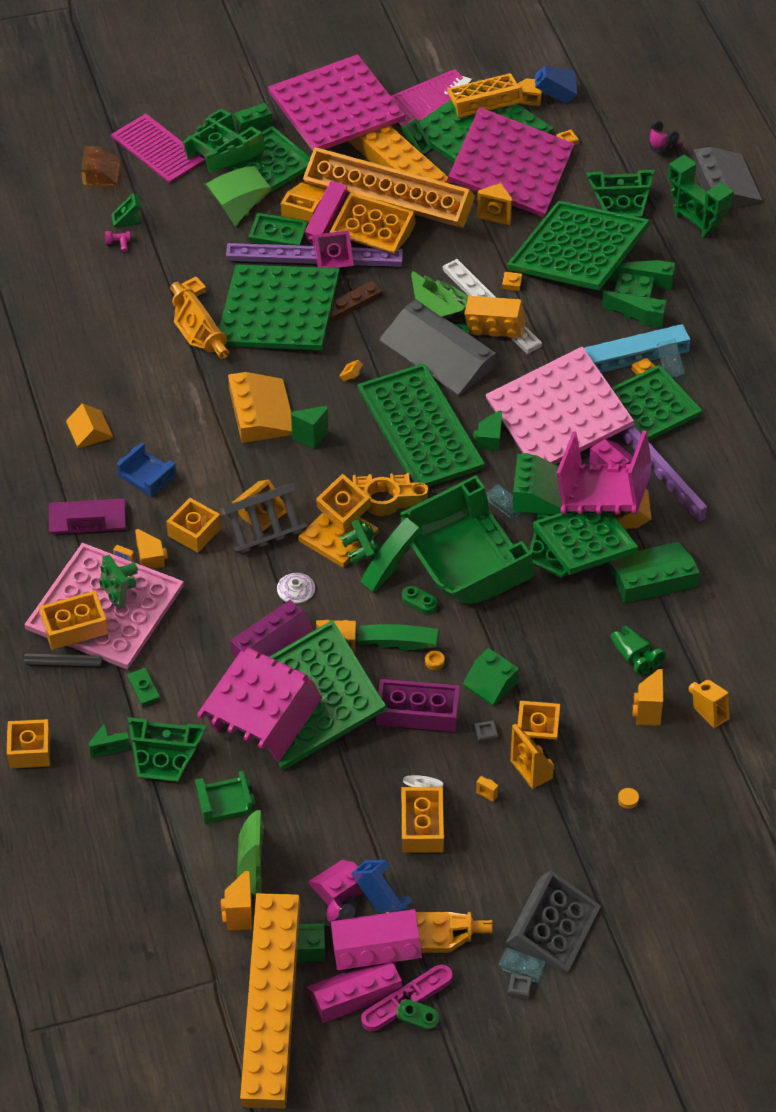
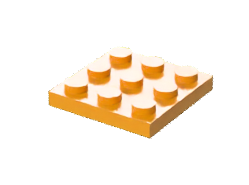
M324 513L298 536L299 542L342 568L350 562L351 558L348 557V553L362 547L360 540L344 547L340 536L353 531V526L351 525L344 532ZM361 517L358 518L362 522H366L367 525L370 524L374 531V535H372L373 538L379 533L378 527L367 522Z

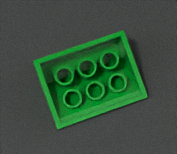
M530 453L517 454L512 512L552 515L561 513L562 502L556 474L559 466L537 455H531Z
M679 542L639 550L636 553L607 562L624 604L698 587V568L691 555Z

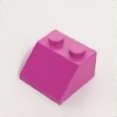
M349 230L312 235L318 268L354 266Z
M606 439L590 448L589 463L595 464V467L598 464H613L614 467L616 464H631L633 456L620 444Z
M341 860L309 881L310 886L328 906L334 899L342 903L348 897L354 899L363 893L351 875L358 866L350 861Z

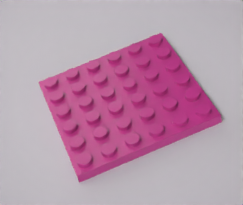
M358 54L268 86L270 95L312 151L315 147L327 149L405 120L403 111Z
M479 107L447 181L476 192L501 183L512 198V206L544 218L575 143Z

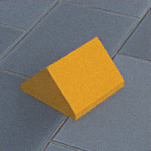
M499 183L479 190L477 194V218L510 226L512 198L502 184Z
M82 403L66 420L78 449L113 439L103 413L99 409Z

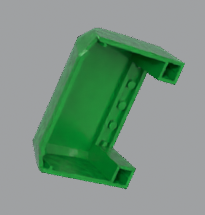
M477 475L401 512V523L407 517L421 530L409 545L437 587L449 599L464 604L479 603L535 577L530 551L523 541L513 545L489 511L486 489Z

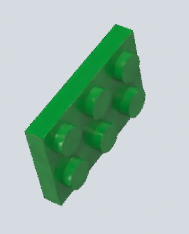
M257 213L249 234V242L266 245L301 246L308 221Z

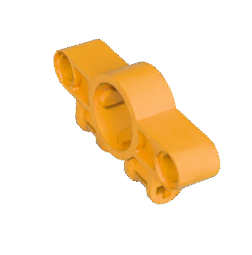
M390 473V478L377 477L372 479L371 474L362 477L353 475V483L370 497L371 507L367 511L376 516H388L399 508H411L428 499L427 485L424 483H410L409 473L405 475ZM377 492H387L392 494L393 498L388 501H376L371 498V495Z

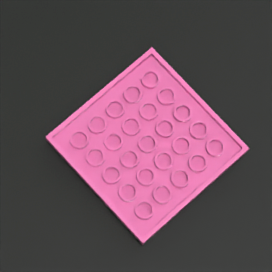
M583 347L486 394V399L495 412L498 410L502 411V423L522 454L530 453L531 455H537L555 465L561 462L573 431L577 432L579 449L582 452L602 440L635 425L634 420Z
M82 543L25 623V629L47 638L41 622L39 606L96 591L107 620L108 634L68 646L89 655L101 656L102 660L128 670L184 587V582L135 563L138 573L132 576L136 580V587L127 590L125 607L118 609L109 600L106 591L102 590L99 585L102 557L110 554L119 567L128 565L132 561Z

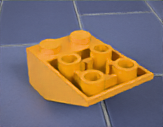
M300 183L288 191L281 202V217L306 220L309 224L326 189Z

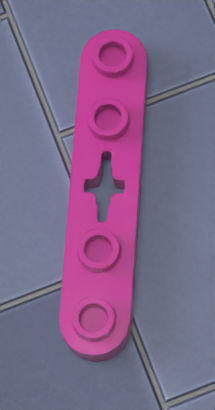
M437 965L365 1010L361 1016L363 1028L367 1031H377L398 1018L396 1009L399 1003L404 1001L403 995L411 996V1000L422 1003L447 987L452 981L451 969L446 965ZM406 1007V1012L411 1010L410 1007Z

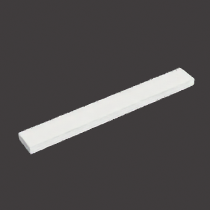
M458 259L443 266V271L468 296L496 298ZM526 326L524 327L522 338H511L526 354L542 347V342Z

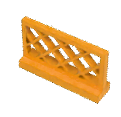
M511 73L447 89V94L456 108L458 118L476 114L479 107L492 110L523 102L522 87L516 83Z

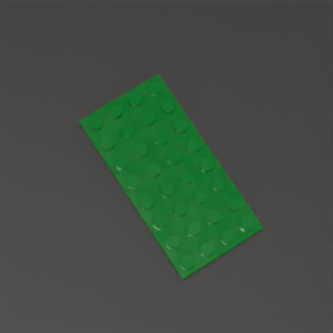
M425 363L357 384L359 393L405 473H409L411 483H424L427 487H431L485 469L484 461Z

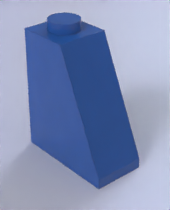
M544 66L536 72L534 79L537 89L565 104H568L577 95L575 71Z

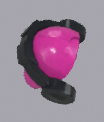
M658 120L652 123L650 128V148L652 151L663 155L673 145L683 146V143L678 141V132L672 130L668 134L661 133L663 123Z
M352 897L346 898L342 903L334 899L326 912L329 921L326 926L332 931L331 921L355 918L353 916L355 915L357 902Z

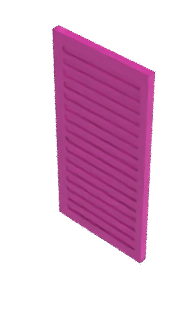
M454 69L392 95V99L405 114V120L397 124L402 127L415 118L419 122L448 102L450 97L444 92L451 88L450 85L455 86L454 81L458 83L456 78L461 81L463 77Z
M148 114L142 115L111 134L115 141L169 184L205 162V159L199 154L188 160L183 142Z

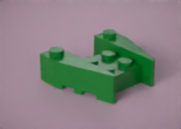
M222 108L209 115L205 119V123L196 128L197 132L193 136L189 135L183 141L187 159L189 160L199 153L204 155L209 173L253 158L266 150L262 132L254 127H250L238 135L234 132L235 127L232 115Z
M682 155L669 164L668 180L672 183L673 187L670 190L671 196L675 198L676 203L673 206L675 217L685 216L702 229L701 237L704 238L719 228L732 206L734 191L722 182L707 192L703 190L698 184H695L697 163L686 155Z
M660 260L620 263L609 277V281L617 282L615 291H603L602 307L612 312L616 310L623 313L626 318H635L639 320L640 324L662 328L665 318L666 300L654 299L651 296L653 288L671 290L675 263Z

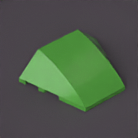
M255 166L240 168L204 183V186L214 196L236 228L240 224L239 221L244 216L249 215V210L255 204H259L271 190V187Z
M412 271L411 276L415 299L441 317H453L465 313L468 296L452 285L438 280L435 282L428 276L423 278L417 272Z
M256 810L248 817L238 839L237 878L245 871H249L251 893L256 896V893L261 894L262 887L261 854L264 827L261 810Z

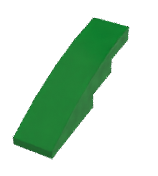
M406 517L380 548L360 582L371 592L375 593L400 566L398 561L411 549L409 543L421 532L420 528Z
M364 625L359 627L357 643L359 646L378 644L380 649L399 647L401 651L434 648L438 645L440 631L439 629L412 625Z

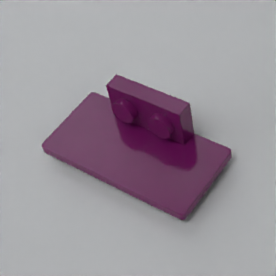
M125 499L49 503L50 534L125 530Z

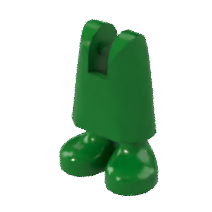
M627 625L621 628L622 634L619 631H615L610 635L615 647L628 664H634V672L637 675L644 676L649 673L650 668L653 670L657 669L666 658V652L663 649L657 648L652 651V644Z

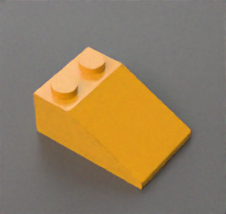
M517 724L512 725L510 761L532 789L553 779V762L545 757L542 748L538 744L536 745Z

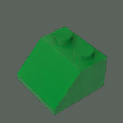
M265 103L231 114L234 127L239 134L250 127H254L262 132L272 126V113Z
M487 648L475 660L463 682V687L491 706H495L518 683L519 668L490 648Z
M324 923L299 924L296 963L325 962Z

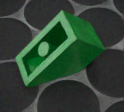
M501 410L479 422L478 430H474V441H477V449L499 451L502 427Z

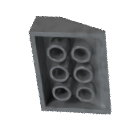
M713 147L694 149L693 161L697 163L696 174L703 190L707 192L722 182L734 191L733 203L730 208L762 203V198L742 154Z

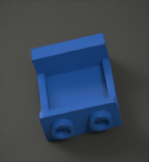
M144 443L134 447L129 454L121 458L117 463L118 476L149 497L154 496L176 476L175 463L171 460L163 463L146 451Z
M366 860L351 875L378 913L407 910L408 904L412 902L411 897H397L382 876L390 867L386 860Z

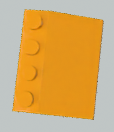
M350 192L330 233L349 230L350 241L395 254L408 239L416 224L415 213L413 210Z
M249 372L228 375L229 391L242 443L291 436V409L283 379Z

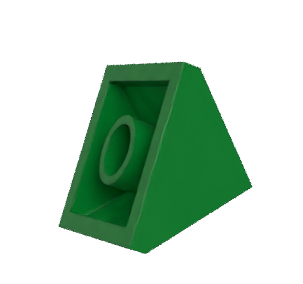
M327 405L290 412L292 440L315 450L328 434Z

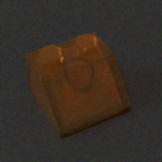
M85 146L81 167L83 185L117 186L120 159L102 146Z

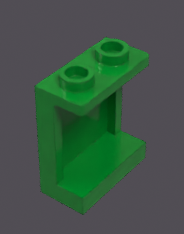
M243 770L239 771L238 778L205 785L203 778L195 780L196 793L205 824L253 813L252 806L255 805L253 793L249 794L248 789H251L249 777H245Z

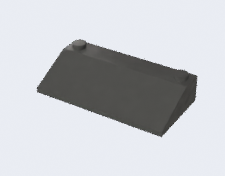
M417 299L400 312L379 339L381 344L411 365L416 366L425 363L434 380L457 397L495 368L496 353L444 317L436 314Z

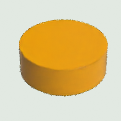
M430 651L426 654L425 665L428 669L435 671L443 668L445 657L441 652Z
M625 788L619 792L618 803L621 807L632 809L637 806L639 795L636 790Z

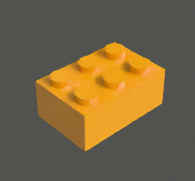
M468 296L464 315L470 334L522 338L526 317L521 300Z
M96 591L39 606L41 622L51 650L108 634L107 620Z
M401 787L402 853L444 852L443 787Z

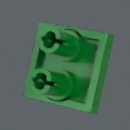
M359 519L351 522L354 530L340 536L344 547L358 540L361 542V548L348 553L351 563L355 564L366 557L374 559L381 546L378 541H374L372 527L370 524L367 525L366 522H362Z
M110 554L103 556L102 565L100 566L101 576L99 585L102 590L106 591L109 600L118 609L123 608L126 603L127 590L136 587V580L132 575L138 573L137 565L132 562L119 567Z

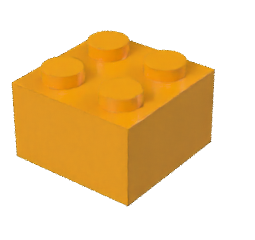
M344 474L338 477L316 498L317 508L344 532L352 525L351 522L357 520L371 507L370 497Z
M189 498L166 521L168 536L197 553L221 529L220 514L192 498Z
M48 719L8 721L7 758L9 768L50 766V727Z

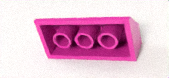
M415 909L331 921L337 970L422 958Z
M390 962L358 967L309 985L306 989L322 1023L378 1003L402 988V980L394 964Z

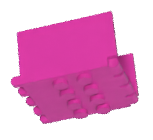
M573 431L556 473L562 502L561 514H566L567 511H578V514H583L584 511H596L597 514H601L602 511H615V514H620L621 511H632V514H637L651 475L650 466L652 462L647 431H643L631 464H616L615 467L613 464H598L597 467H595V464L581 465L577 432Z
M248 647L245 652L241 651L198 712L197 717L203 719L206 716L216 732H219L226 723L230 725L227 730L229 733L233 734L238 729L246 733L244 735L245 741L249 742L252 737L260 740L258 747L264 749L267 746L275 761L279 762L321 701L322 696L313 680L306 674L296 669L293 670V668L281 662L277 663V660L264 654L261 655L260 652Z

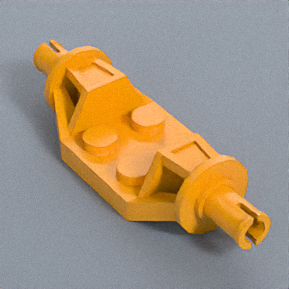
M179 282L173 283L170 290L175 294L172 299V304L175 306L174 323L190 345L203 348L210 353L216 352L220 359L226 358L227 354H229L228 349L224 346L227 336L216 326L191 288L183 289Z
M416 912L422 953H450L465 942L471 941L473 933L492 934V920H473L471 912H468L467 915L453 912ZM465 929L466 933L453 937L454 930Z

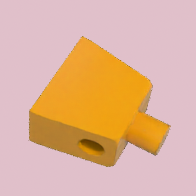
M705 680L701 684L693 682L689 686L688 690L693 694L694 709L714 729L730 719L729 693L710 680Z

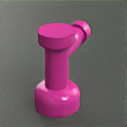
M105 231V244L111 245L113 241H120L121 252H128L127 242H130V231L120 234H112L111 231Z

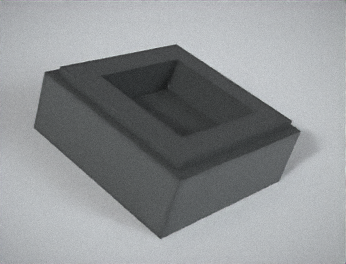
M494 720L474 724L479 744L498 740Z
M511 974L507 996L529 1000L532 977Z

